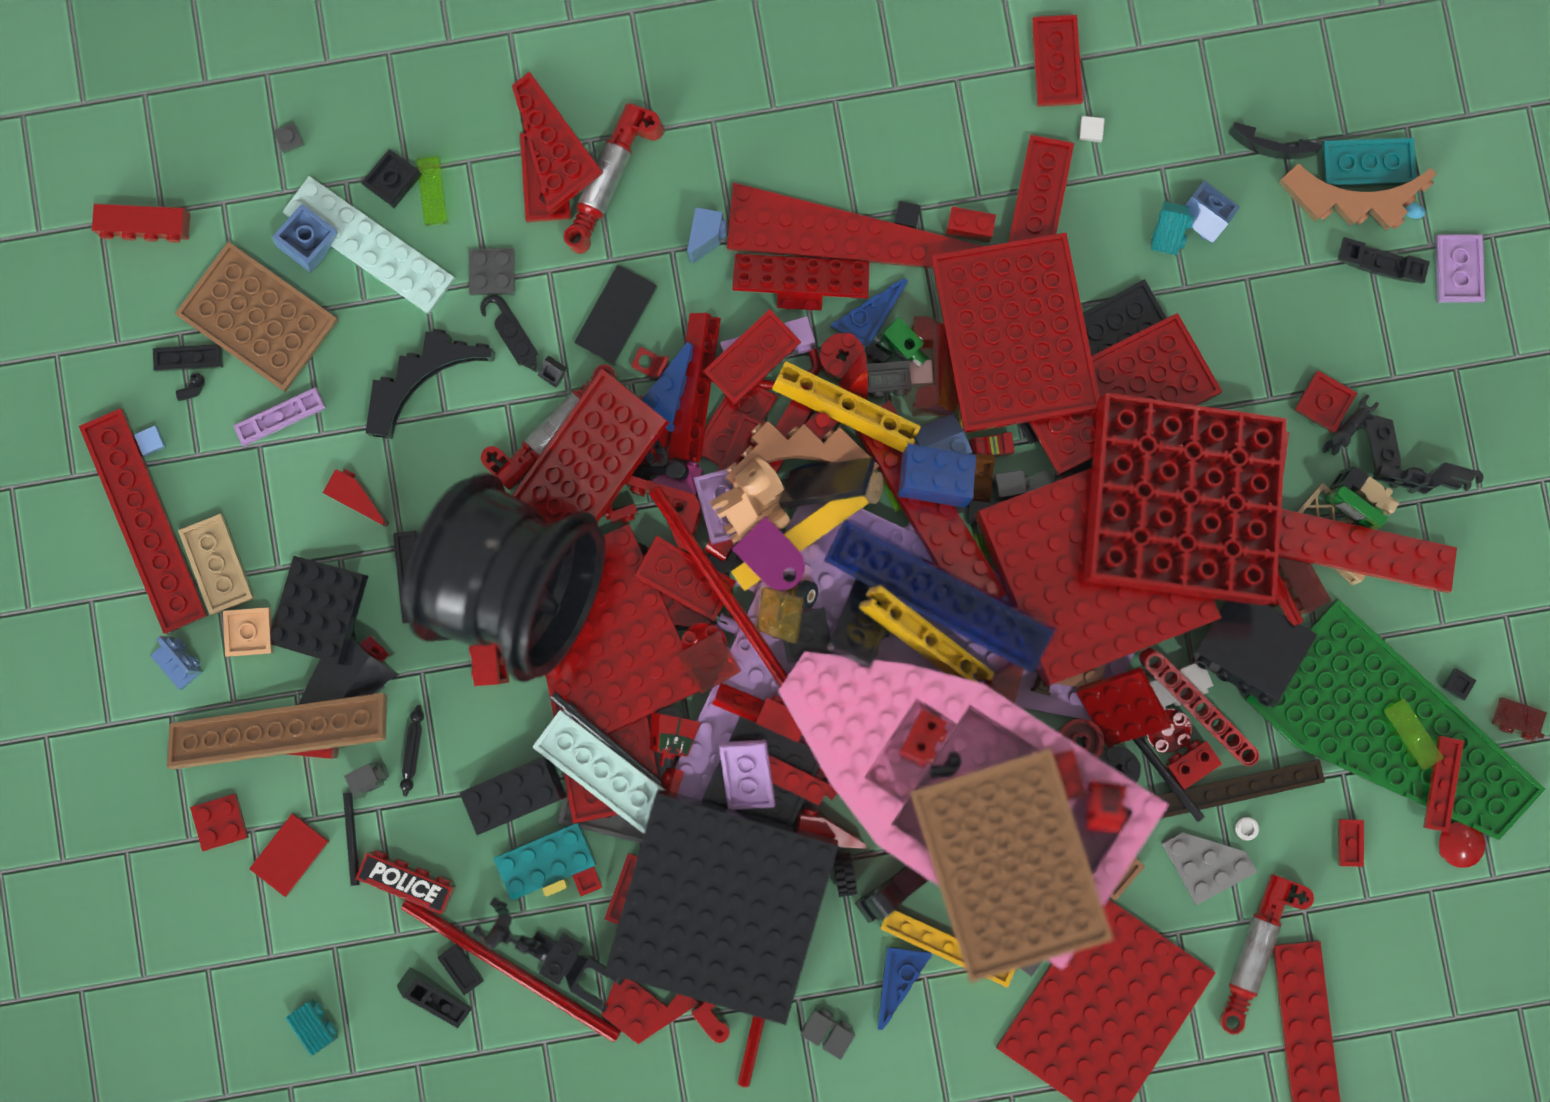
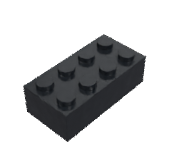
M544 756L459 792L476 835L492 830L567 797L554 764Z

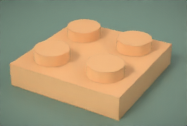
M271 608L223 611L225 657L273 653V645L271 644Z

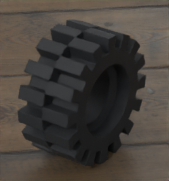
M851 854L836 855L833 866L839 897L857 894Z

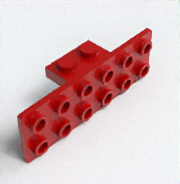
M735 254L732 290L777 293V308L822 311L823 296L868 298L870 262Z

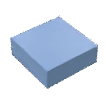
M152 426L134 434L144 456L166 447L157 426Z

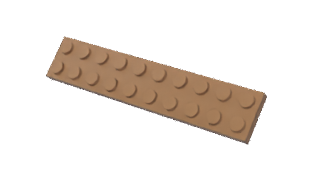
M379 693L170 723L167 768L173 770L386 740L387 695Z

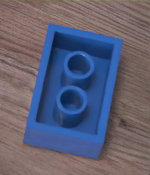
M908 444L902 453L898 496L965 508L973 499L976 455Z

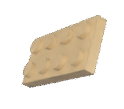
M218 514L178 530L209 615H215L255 599L223 514Z

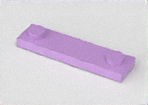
M314 387L233 425L242 446L245 447L327 408L318 388Z

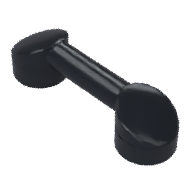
M672 461L666 466L650 467L640 463L632 476L649 480L652 475H667L681 482L688 477L689 468L678 461Z

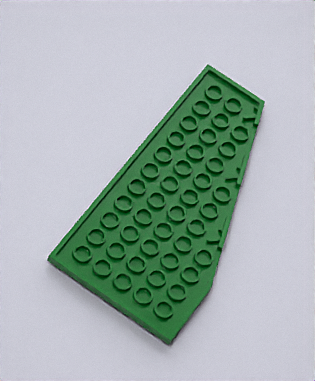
M1339 599L1335 600L1309 628V630L1317 634V637L1274 708L1264 706L1258 702L1257 698L1250 694L1244 699L1296 748L1425 807L1427 805L1438 736L1463 740L1451 819L1476 829L1496 840H1500L1545 790L1539 782Z

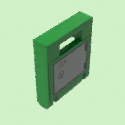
M1347 487L1331 490L1324 497L1326 502L1359 526L1374 530L1381 528L1388 520V517L1383 514L1384 511L1378 507L1374 508Z

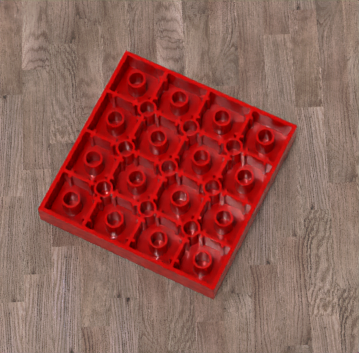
M1105 393L1098 399L1083 582L1265 606L1275 602L1287 418Z
M1092 468L982 509L974 516L1045 688L1221 618L1212 598L1083 582Z

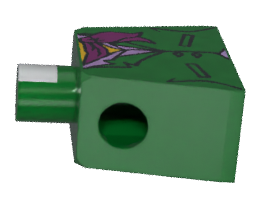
M900 317L894 320L878 337L902 361L911 359L920 367L928 359L919 349L924 344L923 341ZM904 342L909 344V350L905 348Z

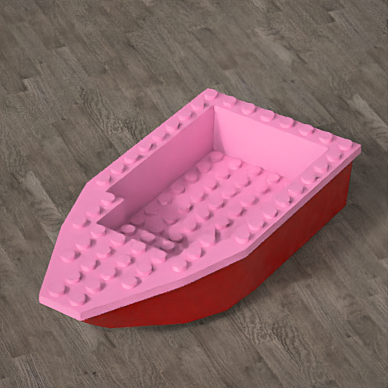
M804 652L778 691L829 782L874 841L938 886V879L910 794L912 791L1047 749H1051L1052 754L1074 749L1087 797L1071 800L1068 803L1102 907L1168 806V804L986 685L910 664L874 660L872 666L867 668L844 656ZM922 709L947 721L945 729L949 730L943 743L938 741L935 747L938 753L933 763H927L925 768L899 756ZM951 752L960 754L962 764L954 776L930 777V766L943 765ZM1091 780L1121 783V785L1127 786L1126 799L1122 803V808H1126L1125 823H1122L1121 832L1117 831L1115 833L1086 829L1085 808L1086 799H1088L1089 795H1092V792H1087ZM1074 952L1048 960L1063 970Z

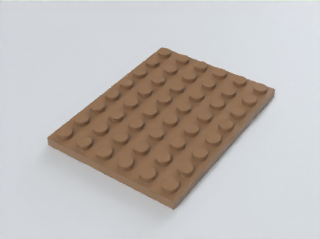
M1051 749L910 792L970 983L1113 940Z

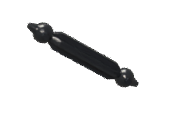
M417 705L410 715L413 722L408 728L402 767L404 779L400 782V788L405 797L414 787L412 778L416 773L422 734L420 722L424 719L421 705Z

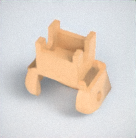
M753 458L734 476L736 480L733 483L734 488L709 502L714 510L721 507V509L716 511L719 518L726 515L730 523L723 527L726 533L729 535L735 531L737 532L730 536L733 543L741 540L765 516L779 530L791 522L787 513L784 512L785 508L782 509L779 504L784 490L781 480L774 469L761 458Z

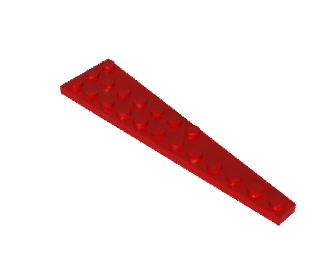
M733 182L727 250L797 257H826L828 259L869 261L870 263L933 268L932 255L984 247Z

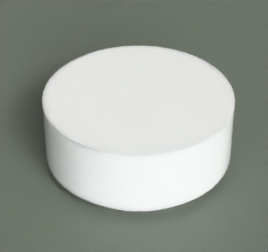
M1242 817L1236 821L1234 831L1240 839L1249 841L1258 835L1259 825L1253 818Z

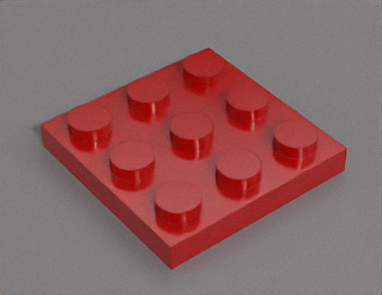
M1141 667L1078 687L1077 694L1093 723L1098 725L1102 731L1103 740L1107 747L1171 728L1172 722Z

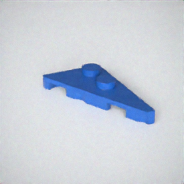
M904 278L897 281L888 289L867 300L860 307L853 309L838 321H834L831 324V328L839 333L853 334L860 340L863 347L868 348L907 285L908 280Z
M689 342L685 344L642 399L670 422L666 427L670 432H673L675 425H673L675 414L680 408V398L683 395L688 377L686 376L688 363L692 361L694 345Z
M887 946L878 1030H883L889 1023L899 1004L902 1003L911 986L919 977L920 972L932 957L931 952Z

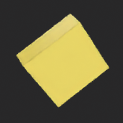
M567 878L545 886L542 890L545 896H550L566 889L569 883Z

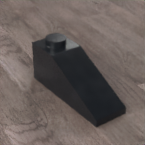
M412 967L408 969L397 984V988L404 999L456 1028H459L472 1010L471 1007Z

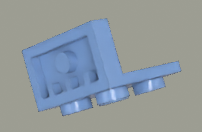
M159 636L156 639L161 646L150 656L177 688L183 690L203 672L199 668L200 662L193 655L189 656L184 650L186 646L180 639Z

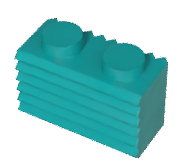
M1163 201L1151 238V250L1176 256L1180 248L1184 249L1187 235L1184 234L1186 228H1191L1194 218L1191 215L1190 207Z
M313 999L285 1018L311 1057L338 1038L336 1034L338 1032L337 1027L332 1021L328 1022L325 1015H323L325 1013L323 1006Z

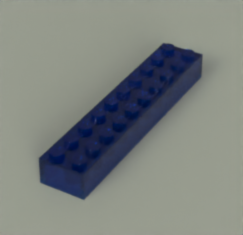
M850 518L844 519L823 560L871 587L882 586L906 606L1032 674L1038 667L1057 631V628Z

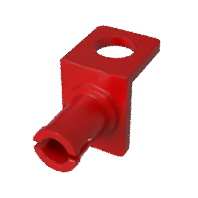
M640 347L631 363V368L651 378H657L670 365L667 363L669 357L666 355L658 356ZM642 355H647L651 359V365L648 368H642L639 364V358Z

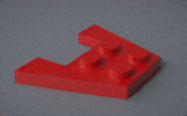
M625 979L622 985L613 982L606 1002L609 1006L602 1013V1016L635 1043L640 1044L700 1002L697 999L676 994L667 1006L638 982Z

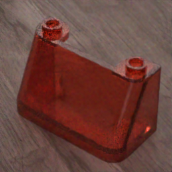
M915 316L912 321L911 330L923 341L922 350L933 349L934 385H924L918 389L915 397L916 403L912 405V417L951 415L957 409L958 398L944 324L931 317Z

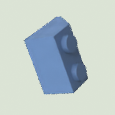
M1205 180L1185 204V206L1190 207L1191 215L1194 216L1191 228L1197 231L1201 238L1212 243L1240 208V206Z
M301 204L272 238L278 249L311 273L327 255L338 231Z
M695 208L687 250L689 262L695 263L720 246L721 239L726 238L727 220L723 219V212Z
M954 414L921 426L914 438L919 446L972 454L966 435Z

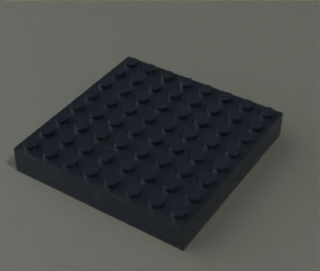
M658 789L605 973L786 1025L838 849V840Z

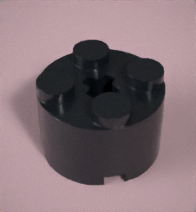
M1111 746L1104 748L1098 759L1110 767L1118 765L1119 773L1137 784L1141 771V765L1137 757L1130 750L1123 747Z

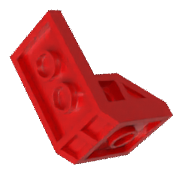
M634 476L629 478L626 485L629 491L637 496L644 497L645 494L649 495L653 488L659 486L675 510L677 507L683 508L682 511H677V513L695 537L702 514L701 505L695 494ZM669 524L678 548L689 553Z

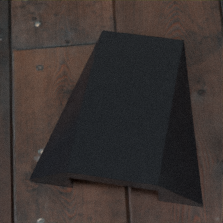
M352 632L343 665L320 659L298 705L372 695L375 692L381 691L385 687L384 684L390 679L394 680L399 674L385 661L371 655L353 638L355 633Z

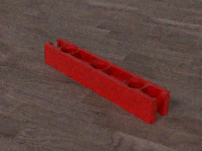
M689 313L685 344L689 342L694 345L692 361L688 363L686 376L688 377L683 395L680 398V408L675 414L673 422L675 428L671 434L668 458L679 459L681 462L700 463L712 383L703 371L715 360L721 318L711 317L709 313Z

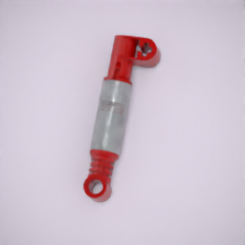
M630 103L625 104L611 138L604 143L596 162L603 171V174L585 187L577 204L578 214L575 216L576 219L573 220V224L564 232V241L573 252L582 254L589 250L591 246V232L594 231L593 227H596V222L603 218L604 213H606L605 211H607L606 209L620 181L619 179H621L632 151L630 148L635 137L639 136L654 141L661 138L664 134L665 128L657 113ZM643 119H645V121L647 122L648 127L643 122ZM581 236L580 241L573 243L575 238Z
M603 364L596 367L593 375L590 377L591 381L587 380V385H582L583 389L573 390L545 418L546 420L524 439L522 447L511 458L499 448L490 446L481 453L482 464L493 475L497 476L507 489L511 490L532 468L601 369L607 371L618 380V375L611 366ZM493 455L502 464L508 460L496 473L495 471L499 466L492 462L491 456Z
M1273 874L1270 875L1258 912L1253 914L1245 937L1246 940H1244L1239 959H1237L1236 968H1234L1232 979H1230L1229 987L1232 996L1228 995L1230 1001H1226L1228 1007H1224L1219 1017L1220 1026L1227 1033L1239 1034L1245 1028L1247 1017L1245 1011L1248 1012L1247 1006H1251L1248 1003L1249 1000L1252 1001L1253 998L1257 997V993H1259L1270 956H1272L1270 953L1273 951L1281 929L1280 919L1285 905L1303 910L1311 907L1314 903V894L1308 887ZM1292 885L1295 886L1293 893L1301 894L1303 891V896L1306 897L1305 901L1298 903L1299 899L1291 897L1290 903L1286 902ZM1234 1015L1238 1018V1024L1234 1028H1229L1226 1025V1020L1229 1016Z

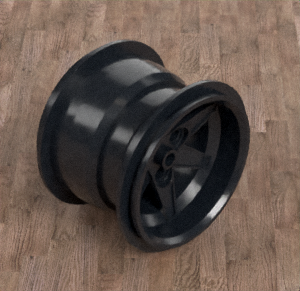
M483 472L462 479L439 499L417 536L409 557L403 583L402 603L405 617L413 634L423 641L434 642L447 637L472 646L494 644L501 648L507 671L513 679L519 682H528L534 678L543 677L555 669L570 651L590 614L604 569V534L599 528L596 518L586 511H576L553 524L546 522L534 506L506 493L501 480L493 474Z

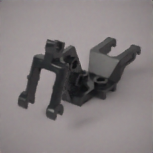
M1368 394L1360 400L1359 407L1343 426L1338 428L1335 436L1322 447L1323 453L1328 452L1331 447L1332 455L1335 456L1339 453L1341 445L1346 448L1351 443V437L1356 430L1363 429L1369 438L1374 465L1373 479L1391 484L1390 488L1395 489L1398 486L1409 489L1408 493L1412 494L1416 491L1427 494L1438 486L1458 490L1462 484H1464V490L1467 491L1471 488V481L1475 477L1477 484L1481 483L1484 479L1482 472L1479 470H1472L1447 462L1439 465L1430 471L1429 474L1417 467H1411L1405 471L1401 470V459L1393 420L1371 414L1379 406V403L1376 402L1372 407H1368L1366 405V400L1370 397Z
M494 896L490 905L498 913L496 922L490 931L482 929L480 925H476L473 934L481 938V941L490 949L496 948L501 942H504L505 945L512 942L518 951L524 954L529 953L545 963L539 972L540 975L558 986L565 976L570 992L605 1012L609 1004L603 1003L600 998L578 984L581 975L586 968H592L618 985H622L625 978L605 973L606 966L591 955H578L584 944L572 939L566 933L562 934L558 942L539 930L532 938L525 935L512 934L510 930L512 918L509 910L506 908L508 904Z

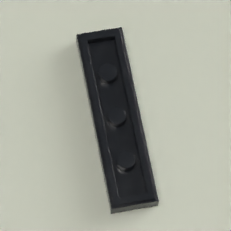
M416 530L393 533L403 624L409 623L403 611L402 592L407 564L418 536Z

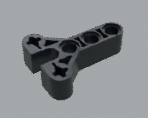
M906 865L886 882L857 900L855 905L868 923L876 919L882 920L895 912L906 898L928 882L929 879Z

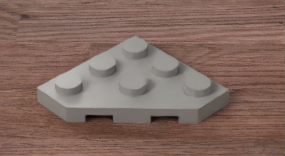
M1183 832L1161 843L1195 905L1208 900L1257 873L1246 851Z

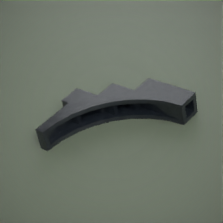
M433 329L432 332L426 331L422 358H420L419 354L407 353L406 356L399 355L396 382H394L393 378L380 377V380L373 379L366 434L371 437L393 439L396 423L405 404L423 383L442 370L458 364L474 361H494V350L490 348V345L476 343V346H468L467 342L454 341V344H451L452 338L446 334L445 330Z

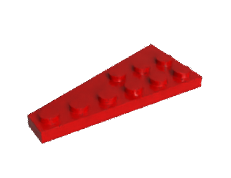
M528 72L514 83L512 88L518 109L522 115L523 127L529 140L528 145L533 163L539 176L542 194L547 204L546 209L551 215L601 176L603 171L534 76Z

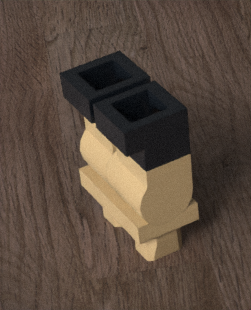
M1356 466L1341 470L1329 487L1331 490L1347 487L1374 508L1378 507L1384 511V515L1387 513L1389 515L1392 514L1400 503L1390 496L1393 490L1388 487L1384 488Z

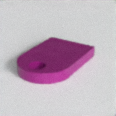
M766 516L732 548L767 586L773 589H790L796 586L804 575L805 562L802 554ZM787 568H792L796 572V578L791 582L783 579V572Z

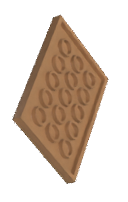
M230 242L225 245L175 313V315L285 393L339 321L335 316Z

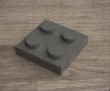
M514 248L469 249L470 295H515Z

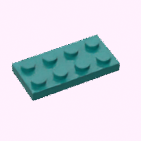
M1414 138L1333 140L1322 143L1324 182L1332 186L1403 185L1417 178Z
M579 823L568 825L493 858L511 901L597 864Z

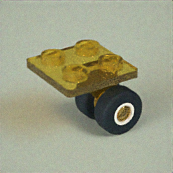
M790 574L783 577L787 582H791L796 578V576ZM804 580L787 590L763 587L757 630L791 643L798 642L802 608L809 609L815 604L818 597L817 584Z

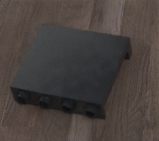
M1226 601L1219 613L1221 618L1214 621L1191 660L1199 668L1216 674L1217 678L1221 681L1235 685L1240 692L1257 698L1260 704L1274 708L1284 694L1317 634L1300 624L1292 625L1285 615L1267 605Z

